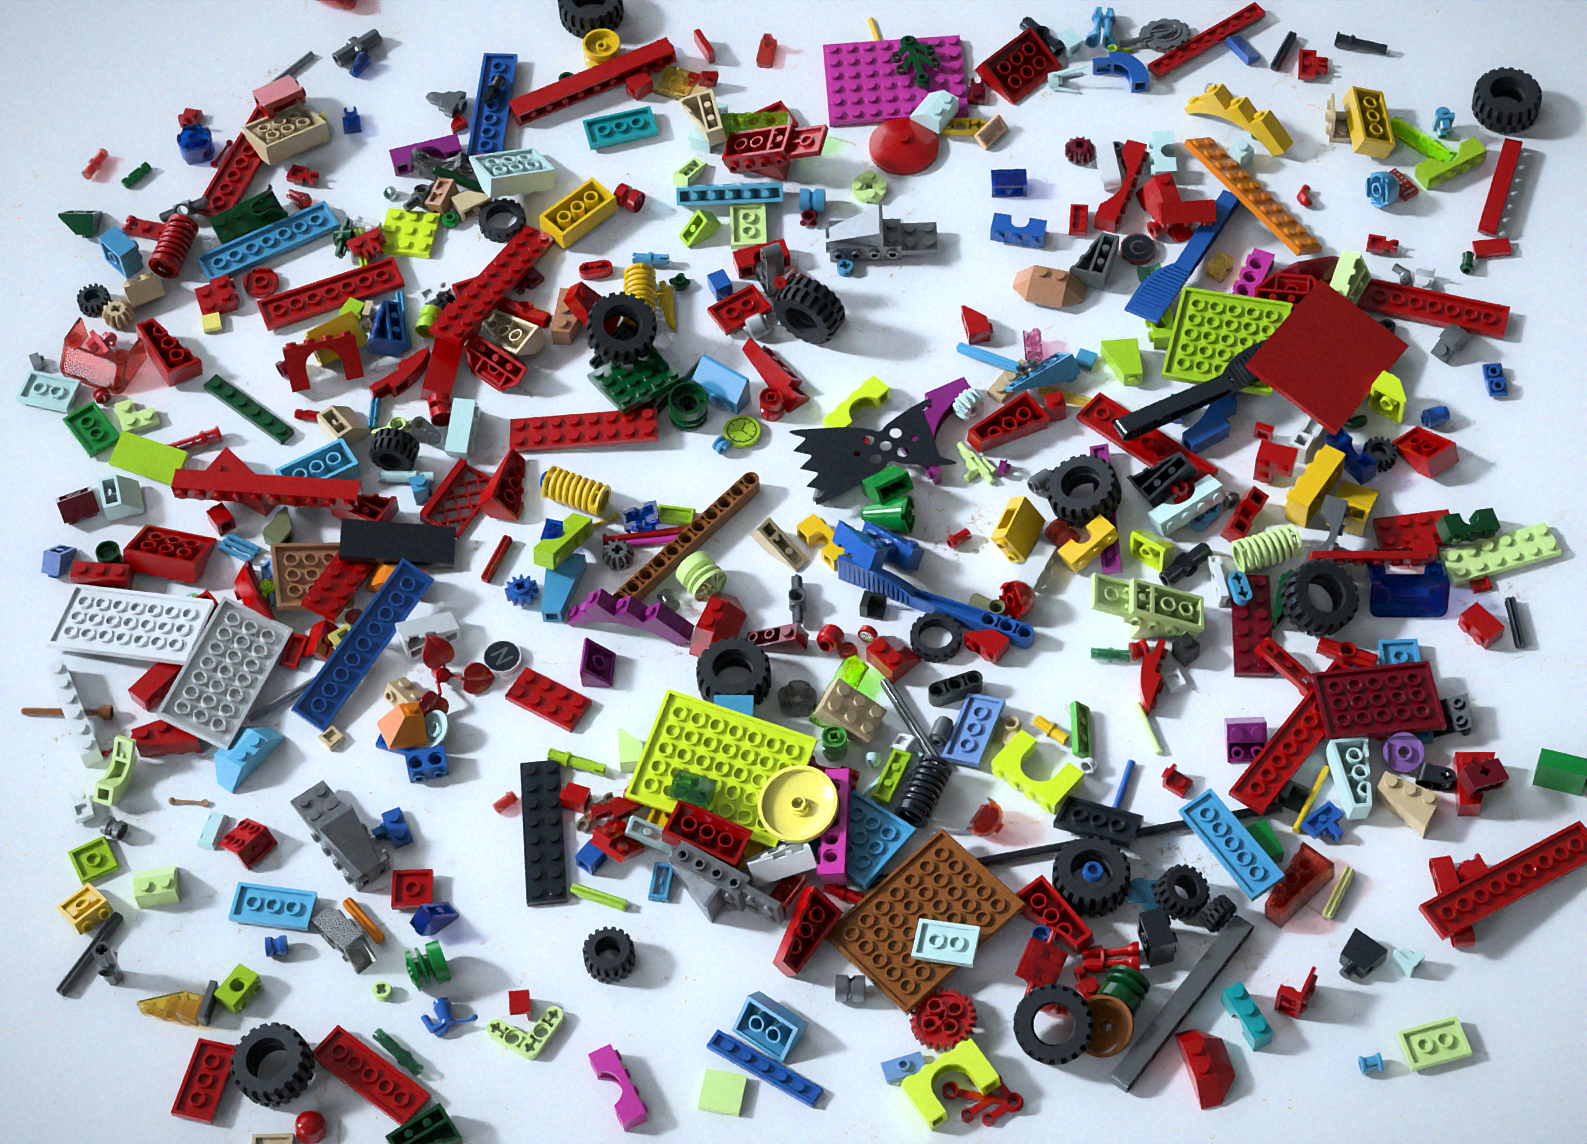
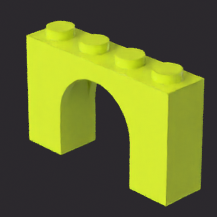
M1021 729L991 761V771L997 778H1002L1008 782L1011 788L1022 792L1028 800L1035 801L1044 811H1049L1055 815L1063 806L1068 795L1072 796L1084 783V772L1068 762L1050 780L1034 781L1029 779L1022 772L1021 767L1037 750V739Z
M971 1038L967 1041H961L955 1049L941 1054L938 1060L932 1064L924 1065L918 1073L907 1076L901 1083L903 1093L930 1131L948 1120L946 1110L933 1093L935 1083L944 1074L960 1072L967 1075L983 1096L1001 1085L998 1074Z

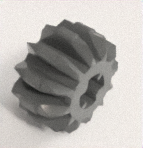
M617 538L615 542L609 540L608 545H604L602 552L604 564L610 566L611 570L617 568L619 572L621 567L627 569L628 564H632L635 556L632 545L626 543L625 539L619 542Z

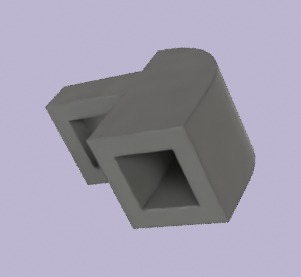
M1453 323L1442 331L1439 335V341L1430 353L1447 364L1457 349L1463 350L1473 335L1458 324Z

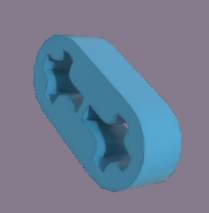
M1216 504L1191 520V529L1195 532L1206 530L1220 517V505Z
M1232 571L1227 581L1231 595L1236 604L1246 606L1252 598V591L1247 577L1241 571Z

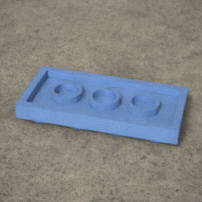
M968 693L942 754V759L946 762L980 768L1006 705L1005 699Z

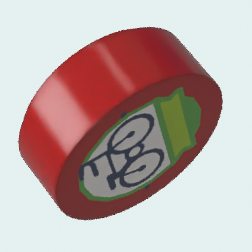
M862 625L858 631V637L866 643H873L878 637V632L872 626Z

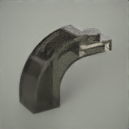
M417 147L411 151L410 164L418 168L419 176L431 181L438 179L437 176L432 174L435 165L465 177H469L474 173L469 156L462 151L449 159L433 158Z

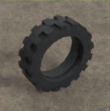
M494 199L493 202L486 203V206H483L478 214L480 231L486 239L489 238L492 242H510L526 225L524 208H521V204L516 203L513 199ZM498 213H510L517 218L516 222L507 228H494L488 224L489 219Z
M933 612V614L926 613L923 617H918L916 623L912 624V630L910 629V645L913 652L917 653V656L923 658L924 661H934V663H939V661L946 662L948 658L951 657L952 659L955 653L960 650L962 630L959 623L955 622L954 617H949L943 612L942 614L938 612ZM930 627H941L951 633L952 640L941 648H931L921 642L920 635L925 629Z

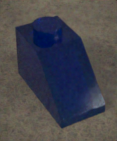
M449 902L422 904L409 923L421 937L437 934L458 919L460 915Z

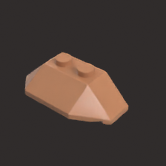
M1033 265L1016 273L1012 289L1027 302L1065 308L1077 303H1083L1087 286L1069 271Z

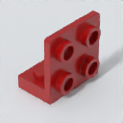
M249 818L240 821L237 827L230 833H227L218 843L221 848L235 854L247 870L256 865L278 844L266 826Z
M1312 966L1301 992L1297 991L1294 987L1280 984L1276 996L1275 1011L1294 1019H1298L1300 1013H1305L1309 1003L1308 999L1310 996H1313L1316 989L1315 984L1318 975L1315 974L1317 967Z

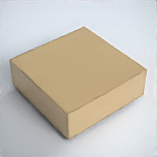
M333 724L317 736L318 740L330 751H333L346 740L345 736Z

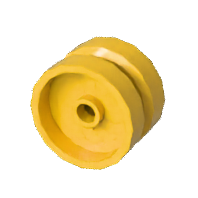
M596 29L586 34L583 38L584 62L588 68L622 55L620 39L614 31Z

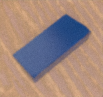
M1241 36L1227 37L1226 45L1247 66L1261 59V56Z

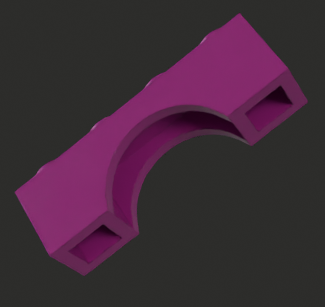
M457 134L389 150L395 176L413 173L415 165L426 158H438L446 164L464 160Z

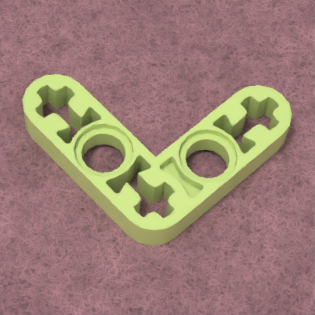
M549 1007L528 1035L502 1020L493 1019L487 1024V1033L492 1040L527 1060H534L541 1054L564 1021V1016L559 1007ZM557 1014L558 1019L553 1018L551 1021L550 1015L555 1016ZM498 1027H500L501 1032L495 1031V1033H493V1028L497 1029ZM540 1029L548 1031L545 1037L537 1036V1032ZM512 1035L519 1037V1041L515 1044L508 1042V1038ZM534 1045L535 1051L530 1050L528 1053L527 1047L532 1048V1046Z

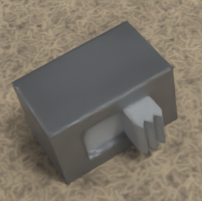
M38 352L28 355L34 371L45 370L42 363L45 360L43 355L39 356Z

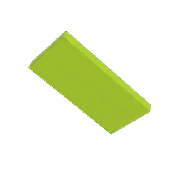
M122 430L108 464L171 486L175 469H184L189 453Z

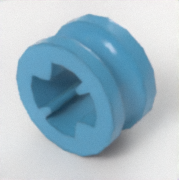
M842 259L837 263V272L840 276L848 277L852 275L853 263L851 260Z
M720 436L713 442L712 448L719 455H722L729 449L731 443L724 436Z

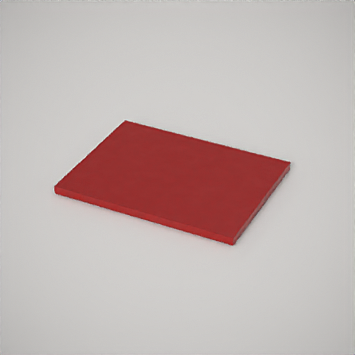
M1320 279L1247 362L1245 368L1335 436L1370 394L1372 384L1382 371L1388 372L1409 345Z

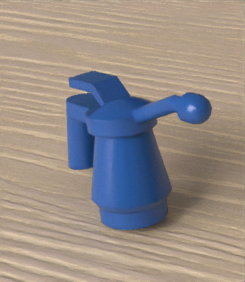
M441 997L433 1002V1010L440 1023L434 1025L428 1015L421 1016V1020L429 1033H434L436 1037L446 1034L456 1023L470 1022L478 1019L477 1014H473L470 1018L455 1019L453 1017L452 1003L448 997Z

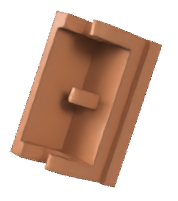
M438 177L425 202V206L428 207L429 211L432 213L438 211L441 218L445 213L450 212L453 206L451 197L459 194L454 179Z

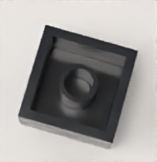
M1163 907L1138 914L1137 934L1150 968L1173 962L1174 953H1177L1175 946L1178 943L1175 931H1171V920L1169 914H1165Z

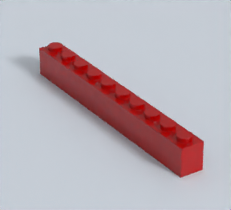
M667 37L510 100L511 113L517 124L522 126L625 84L627 78L641 70H644L645 73H651L676 63L675 50Z
M175 469L171 485L174 497L179 499L271 504L274 506L289 505L291 507L335 508L349 511L360 510L363 496L362 484L358 480Z

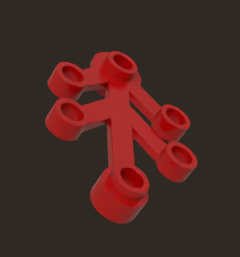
M999 1074L1001 1085L997 1089L1002 1096L994 1095L992 1091L983 1096L981 1092L959 1089L958 1084L953 1081H947L942 1086V1095L947 1100L963 1098L980 1101L972 1107L962 1110L961 1119L965 1123L972 1122L976 1114L992 1104L1000 1106L992 1112H985L983 1114L982 1123L987 1127L992 1126L995 1123V1119L1006 1112L1017 1113L1024 1106L1022 1096L1016 1092H1010ZM952 1090L954 1094L949 1095L947 1091ZM1014 1101L1017 1105L1012 1106L1009 1103ZM969 1113L971 1117L966 1118L964 1114ZM986 1117H991L992 1120H991V1121H986L985 1118H986Z

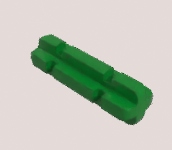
M147 162L142 163L140 167H137L128 174V178L125 177L121 180L122 185L126 189L132 186V183L137 182L145 175L144 173L147 174L151 171L150 164Z

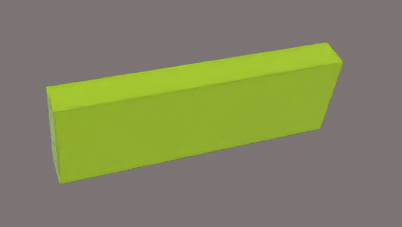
M896 748L893 749L871 795L872 800L890 806L910 765L913 754Z

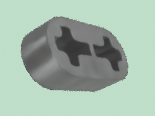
M418 416L412 420V430L428 445L437 446L441 442V433L424 417ZM415 421H423V427H425L426 430L423 431L421 428L416 429ZM428 431L431 434L436 433L438 441L430 442V437L426 433Z

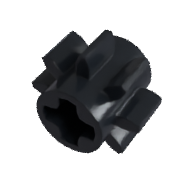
M448 291L436 294L438 299L434 300V305L444 310L448 303L452 304L456 299Z

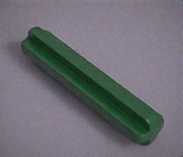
M438 165L434 166L432 171L434 176L454 179L455 183L474 192H481L482 187L479 182Z

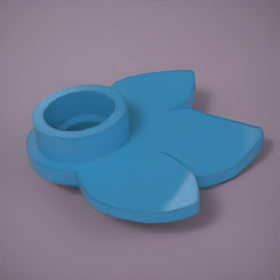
M1144 878L1131 880L1130 886L1133 889L1129 892L1127 902L1143 903L1145 911L1158 908L1159 904L1155 903L1154 898L1156 896L1153 895V890L1151 889L1158 880L1149 881Z

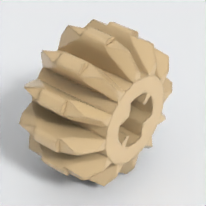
M115 298L114 302L108 301V305L103 306L102 317L105 324L111 326L112 329L116 327L121 329L123 325L127 327L128 322H132L134 312L129 302H125L123 299L118 301Z

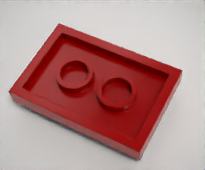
M753 284L707 308V313L726 336L746 326L745 320L748 317L757 313L767 315L773 312L772 306Z

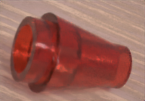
M289 189L286 193V198L302 210L311 206L312 198L308 193Z

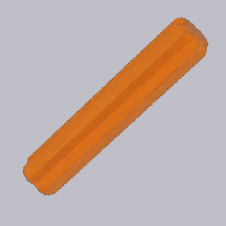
M351 897L343 901V907L376 944H381L385 941L384 933Z

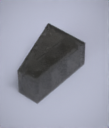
M329 905L311 920L318 934L333 949H337L343 954L342 959L345 962L348 960L351 962L354 971L358 975L377 960L367 941V933L362 928L358 929L352 919L349 918L347 920L340 909L336 910Z

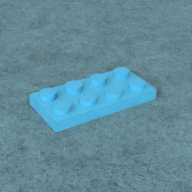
M238 882L228 918L232 922L309 931L318 894L315 891Z

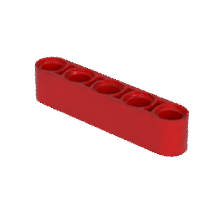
M1450 855L1429 858V869L1437 895L1460 884ZM1472 926L1450 937L1454 949L1475 945V934Z

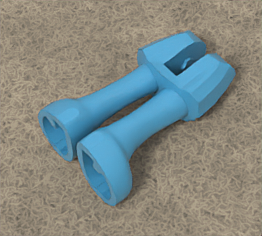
M1097 6L1091 18L1094 28L1087 34L1085 43L1089 48L1098 47L1101 40V27H1104L1103 47L1108 49V46L1111 44L1117 46V37L1112 32V25L1116 22L1114 9L1107 7L1106 15H1103L1102 7Z

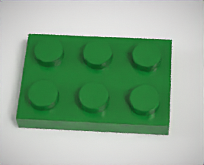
M95 401L62 418L65 426L90 459L117 444L120 437L119 432Z

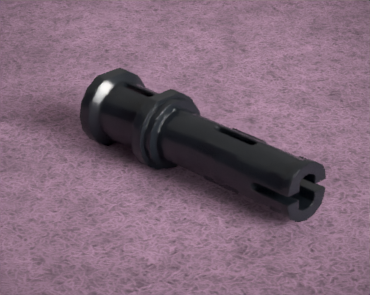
M1337 31L1334 42L1335 47L1337 45L1347 47L1348 50L1355 48L1384 56L1388 47L1387 44L1359 39L1353 34L1351 36L1341 34L1340 31Z

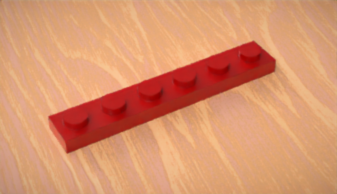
M1312 550L1308 555V562L1313 559L1318 561L1327 559L1328 563L1334 561L1338 563V566H1343L1345 563H1353L1354 566H1362L1365 563H1372L1373 566H1382L1384 563H1391L1392 566H1401L1403 563L1411 564V566H1421L1428 559V551Z

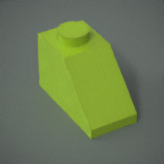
M698 209L679 234V237L687 248H691L711 238L721 223L713 212Z

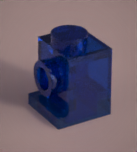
M546 518V524L540 540L556 539L564 536L563 521Z

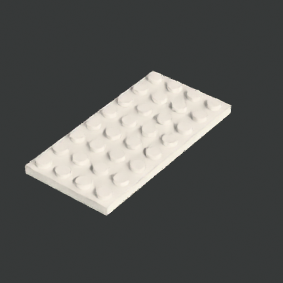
M74 584L45 644L49 649L184 665L199 640L215 604L213 600Z
M223 596L155 717L215 746L228 750L283 651L293 629Z

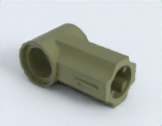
M978 593L972 594L968 605L1006 617L1005 603L1002 600H991Z

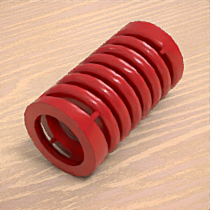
M173 214L169 217L148 262L149 268L155 274L168 279L176 278L179 275V271L199 232V226L192 218L183 214Z

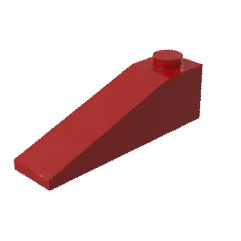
M1171 173L1152 177L1135 193L1141 208L1147 211L1154 221L1159 218L1158 203L1181 201ZM1183 223L1175 224L1176 227L1168 228L1167 234L1176 243L1190 240L1193 236L1190 226L1183 227Z

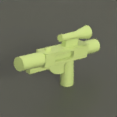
M962 441L957 444L960 450L959 454L966 461V469L969 471L963 476L964 480L969 482L974 476L979 474L989 485L993 484L995 479L991 476L990 472L993 475L997 473L998 469L991 465L985 457L981 458L983 460L981 462L972 450L970 451Z

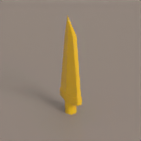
M662 280L659 282L660 289L656 291V296L668 326L676 331L673 287H667L666 281Z

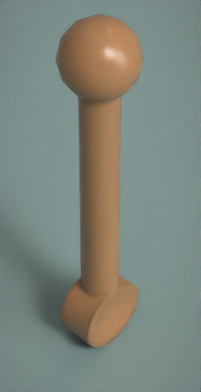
M174 797L168 799V803L171 805L182 803L202 805L204 808L209 806L207 799L202 801L181 800Z

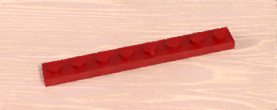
M1253 2L1188 40L1186 43H1183L1182 46L1152 61L1147 65V69L1157 79H1160L1225 41L1228 36H1233L1264 18L1266 11L1256 2Z

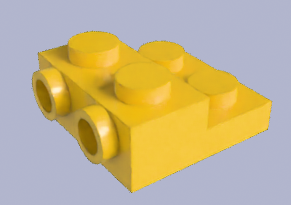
M87 883L56 906L58 912L80 935L92 931L94 925L101 920L108 919L110 913L114 911L108 900L90 883Z

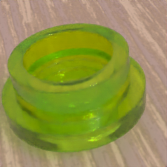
M263 579L259 587V593L262 596L267 597L268 594L271 595L275 588L273 579Z

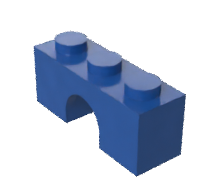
M994 212L990 228V240L1043 248L1047 234V220L1029 218L1026 226L1015 227L1012 224V215Z

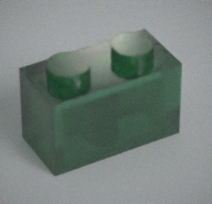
M679 769L672 780L669 797L708 808L714 799L718 780Z

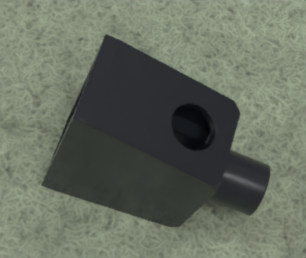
M1355 928L1340 954L1339 963L1343 967L1340 969L1339 974L1347 980L1353 974L1363 979L1385 962L1388 950Z

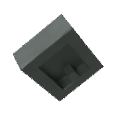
M622 320L619 326H616L612 336L616 340L621 341L633 339L638 334V327Z

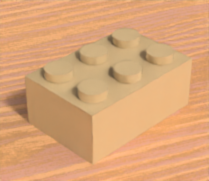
M837 678L828 687L813 716L828 726H841L847 733V739L862 748L873 738L887 709L842 679Z

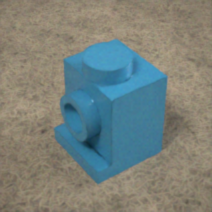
M424 474L409 477L416 505L428 502L433 495L430 481H425Z

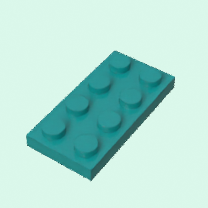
M650 106L582 120L590 151L658 136V129Z

